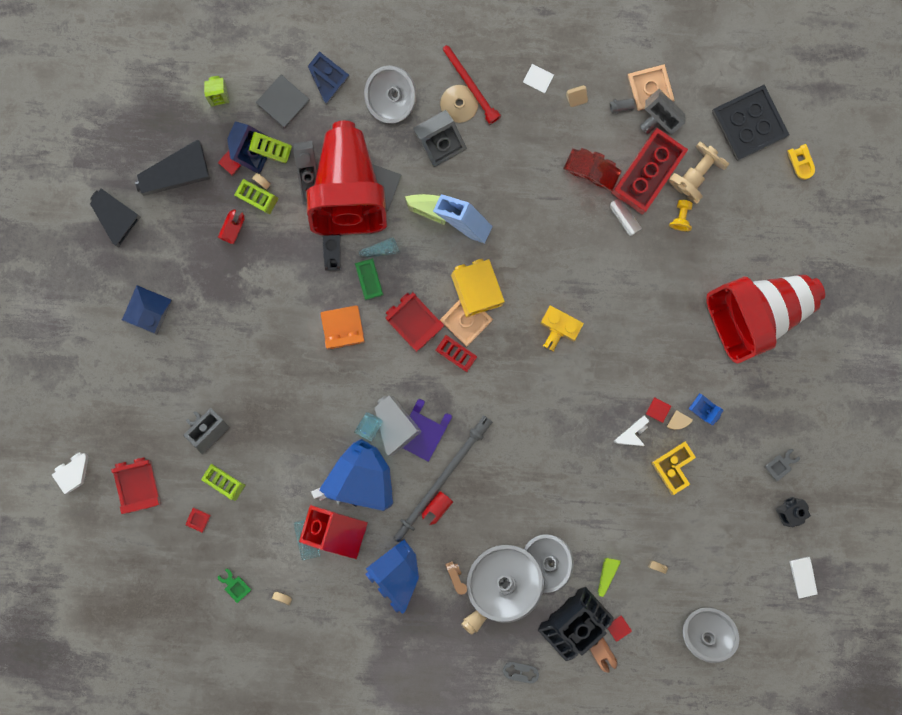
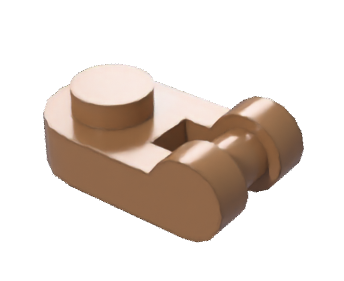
M452 561L446 563L445 565L455 591L460 595L465 594L467 586L461 583L458 575L461 574L458 564H453Z

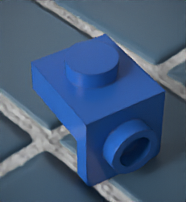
M700 393L689 407L690 411L710 425H714L720 419L723 412L722 408L716 406Z

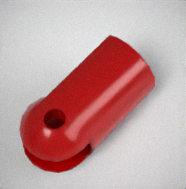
M236 209L231 210L227 214L218 235L219 239L230 244L235 243L245 220L244 214L241 213L236 223L233 221Z
M439 491L423 511L422 519L431 512L435 515V518L429 525L436 524L452 505L453 501Z

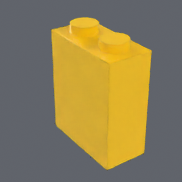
M478 259L469 266L465 264L459 265L454 268L455 270L451 274L466 318L501 307L505 302L489 259L485 261Z

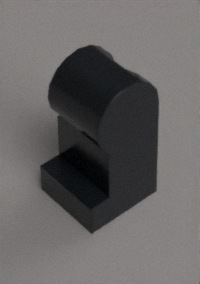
M341 235L323 236L325 271L341 269Z

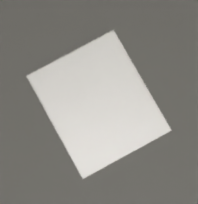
M532 64L523 83L545 93L554 74Z

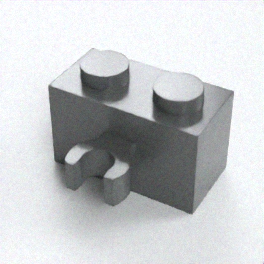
M211 408L202 417L198 412L194 411L193 413L197 417L194 422H191L188 418L186 419L191 428L183 436L202 455L230 428Z

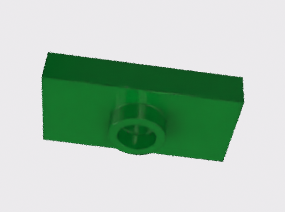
M373 258L355 263L365 301L384 296Z

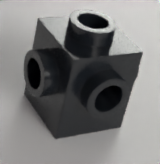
M795 497L786 499L783 505L776 508L783 526L787 527L800 526L811 516L806 501Z

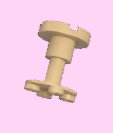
M702 142L696 145L697 150L704 156L694 169L689 168L683 177L673 173L668 179L669 183L679 193H684L688 196L687 199L696 204L703 197L697 189L705 180L703 175L712 164L723 170L729 165L725 159L717 156L718 151L712 146L707 147Z

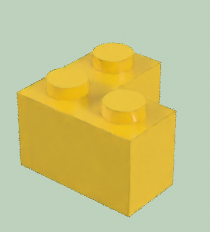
M685 441L651 462L671 495H675L690 485L680 468L696 457Z

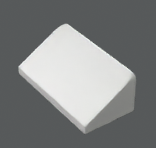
M617 199L610 203L609 207L629 236H633L642 229L623 201Z

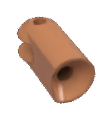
M601 638L589 650L601 670L609 673L610 669L605 660H608L610 665L616 669L617 659L605 639Z

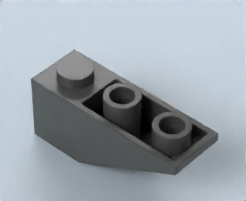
M312 141L293 143L303 204H307V190L315 185L317 176Z

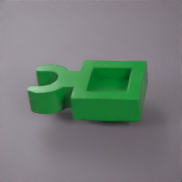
M227 568L225 571L228 573V578L223 579L219 575L218 580L228 585L224 590L236 603H239L252 589L240 576L234 579L232 571Z

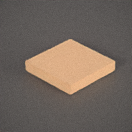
M665 64L628 74L637 111L645 110V101L658 89L673 102L675 101Z
M459 299L440 321L468 347L493 319L486 312L466 318Z

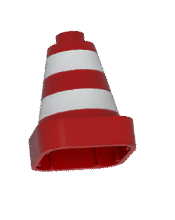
M805 274L754 282L744 276L710 291L707 294L706 301L709 313L727 355L733 362L741 363L774 349L778 338L819 310L821 300L825 298V289L819 279H811Z

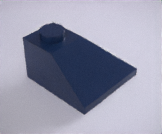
M235 121L227 138L230 159L260 174L267 158L248 149L254 132L265 134L247 124ZM260 139L257 149H260L262 139Z
M136 285L122 321L158 335L172 300Z

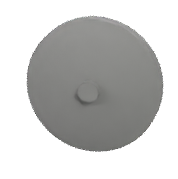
M512 545L496 546L483 552L472 564L467 577V592L474 608L487 619L500 623L515 622L529 615L540 602L544 589V577L538 562L524 549Z

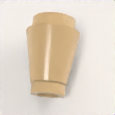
M476 610L464 618V622L461 625L472 635L478 632L487 618Z

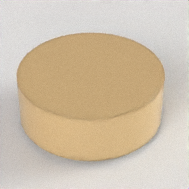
M258 173L252 177L265 190L271 186L270 182Z
M274 592L272 596L273 600L289 606L292 601L291 597L279 592Z

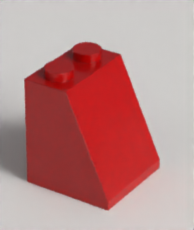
M310 505L299 542L320 550L357 559L368 522Z

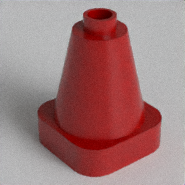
M337 121L332 125V129L326 132L315 185L307 190L310 230L318 235L368 234L380 232L387 227L384 187L377 183L363 132L355 128V123L351 121Z

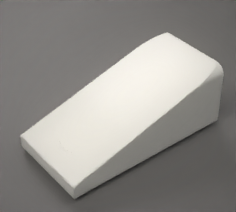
M810 557L789 561L798 599L817 595Z

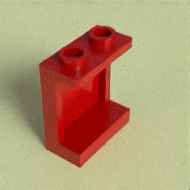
M412 292L411 294L406 293L400 299L402 303L397 307L392 306L386 312L388 316L385 319L418 352L445 325Z
M145 457L135 459L133 464L127 465L126 462L115 464L116 468L111 469V472L115 478L121 504V514L161 505L151 460H145Z

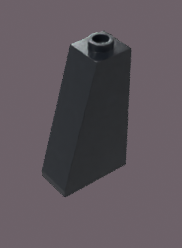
M200 140L190 143L137 175L138 180L135 181L137 191H141V194L146 196L209 180L210 176Z

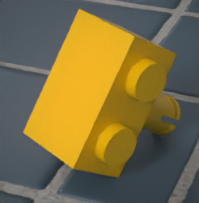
M550 305L540 323L551 331L543 346L548 348L552 342L549 350L554 352L561 337L574 342L584 323Z

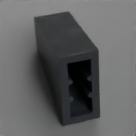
M103 189L96 190L90 198V205L111 242L119 248L141 217Z

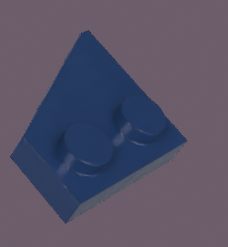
M320 51L308 65L324 103L328 104L348 79L349 74Z

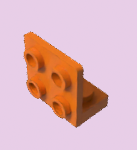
M357 305L320 313L327 350L365 343Z

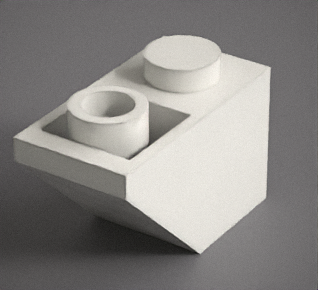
M79 452L70 458L71 462L65 465L63 463L54 469L56 472L52 476L64 494H69L84 484L89 459L86 453L81 454Z

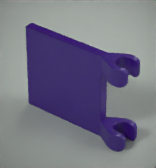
M418 399L410 417L422 432L405 445L403 449L429 462L452 419V415L446 413L441 423L438 424L419 414L425 401Z

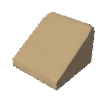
M584 85L570 89L566 93L570 107L588 102L586 86Z

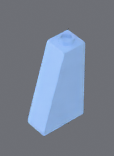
M442 194L433 210L434 213L468 238L484 244L493 227L472 204Z

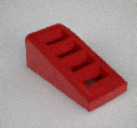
M447 335L444 336L435 350L465 372H468L477 358L475 354ZM448 342L451 343L446 352L442 351ZM455 346L458 349L451 357L449 356V354ZM460 351H463L464 354L459 361L455 360ZM469 355L470 358L465 364V366L462 365V362L464 361L466 356Z

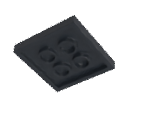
M765 84L712 110L737 161L790 136Z

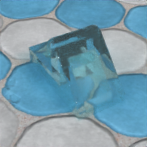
M366 412L354 433L372 442L377 436L383 421Z

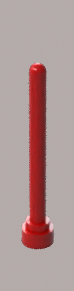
M445 45L443 47L444 53L485 111V120L489 125L493 124L501 118V114L498 110L490 107L452 49Z

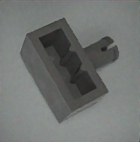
M660 89L645 101V110L651 116L640 127L643 131L646 129V134H649L660 124L672 135L685 124V113Z

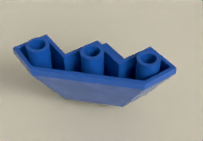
M363 439L354 442L345 451L319 490L328 499L384 511L393 505L390 468L378 448Z
M405 539L366 568L368 579L372 583L376 582L378 584V590L384 598L388 596L392 601L390 605L396 612L400 611L402 614L407 609L419 579L416 554Z

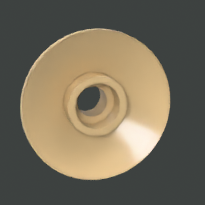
M455 85L443 93L440 106L441 111L446 110L455 123H463L474 117L478 109V101L467 86ZM462 100L463 104L461 106L456 105V101Z

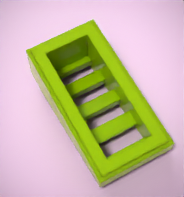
M254 132L248 150L276 162L287 163L292 146ZM262 139L260 149H257L259 141Z
M245 179L242 180L234 196L267 214H271L278 201V197ZM247 186H249L250 188H249V190H248L246 196L244 197L243 194H244V192H245ZM254 190H257L252 200H250V197L253 194ZM261 194H264V195L262 196V198H261L259 204H258L257 201H258L260 195H261Z
M210 464L201 479L234 501L238 499L245 487L244 483L213 464ZM215 471L218 472L214 477L213 481H210V478L212 477L213 473ZM224 476L219 485H216L220 477ZM230 480L228 486L224 490L223 487L225 486L227 481Z
M604 558L598 596L604 597L620 565V560Z

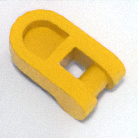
M803 144L798 149L794 150L792 148L787 150L797 177L803 180L811 178L815 173V166L807 145ZM803 155L804 160L798 161L797 157Z

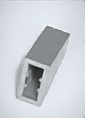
M385 395L378 400L375 411L385 451L388 456H394L422 431L394 396L389 395L387 397Z

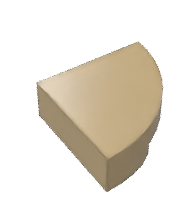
M676 410L667 428H685L693 419Z
M650 561L648 566L664 574L668 570V566L655 561Z

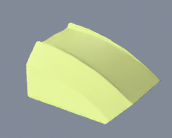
M427 194L405 196L410 211L445 225L446 221L433 212L440 196Z

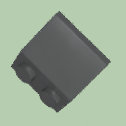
M446 110L413 128L433 167L467 149L454 120Z

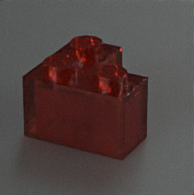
M572 148L563 168L571 175L588 180L597 187L613 191L621 173V170L616 167L615 162L608 159L605 160V156L599 152L594 151L592 154V152L581 148V150Z

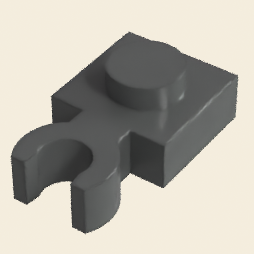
M793 449L787 450L784 458L779 454L764 466L776 482L792 470L789 466L790 463H797L800 460L799 456L794 460L790 458V453L794 451Z

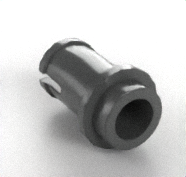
M633 98L618 101L613 99L610 102L611 113L618 114V112L635 109Z

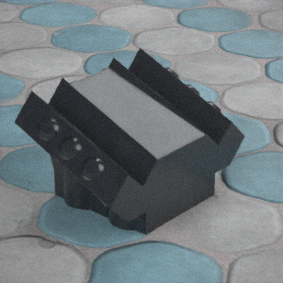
M583 587L577 590L575 596L568 598L564 605L552 613L547 621L542 622L538 631L565 661H569L579 654L583 656L607 634L605 630L611 625L614 617L587 587Z

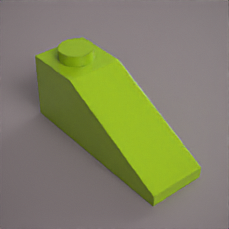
M213 76L208 78L209 81H204V94L211 107L230 103L224 78Z

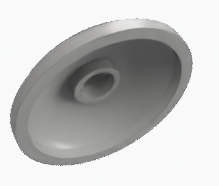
M383 66L376 69L369 76L365 85L364 97L368 110L376 119L385 123H397L406 119L411 114L416 104L417 93L413 79L405 70L397 66Z
M539 535L530 540L524 550L530 553L541 567L544 577L543 593L560 590L568 583L573 573L574 560L569 546L561 538L554 535ZM552 561L555 562L554 567L551 565Z
M701 608L692 612L684 623L683 638L685 644L697 658L709 663H720L731 658L736 652L739 645L738 629L733 620L722 611L714 608Z

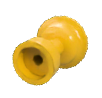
M678 200L679 217L669 224L671 228L679 231L692 230L689 221L686 220L687 211L692 210L693 203L687 200Z

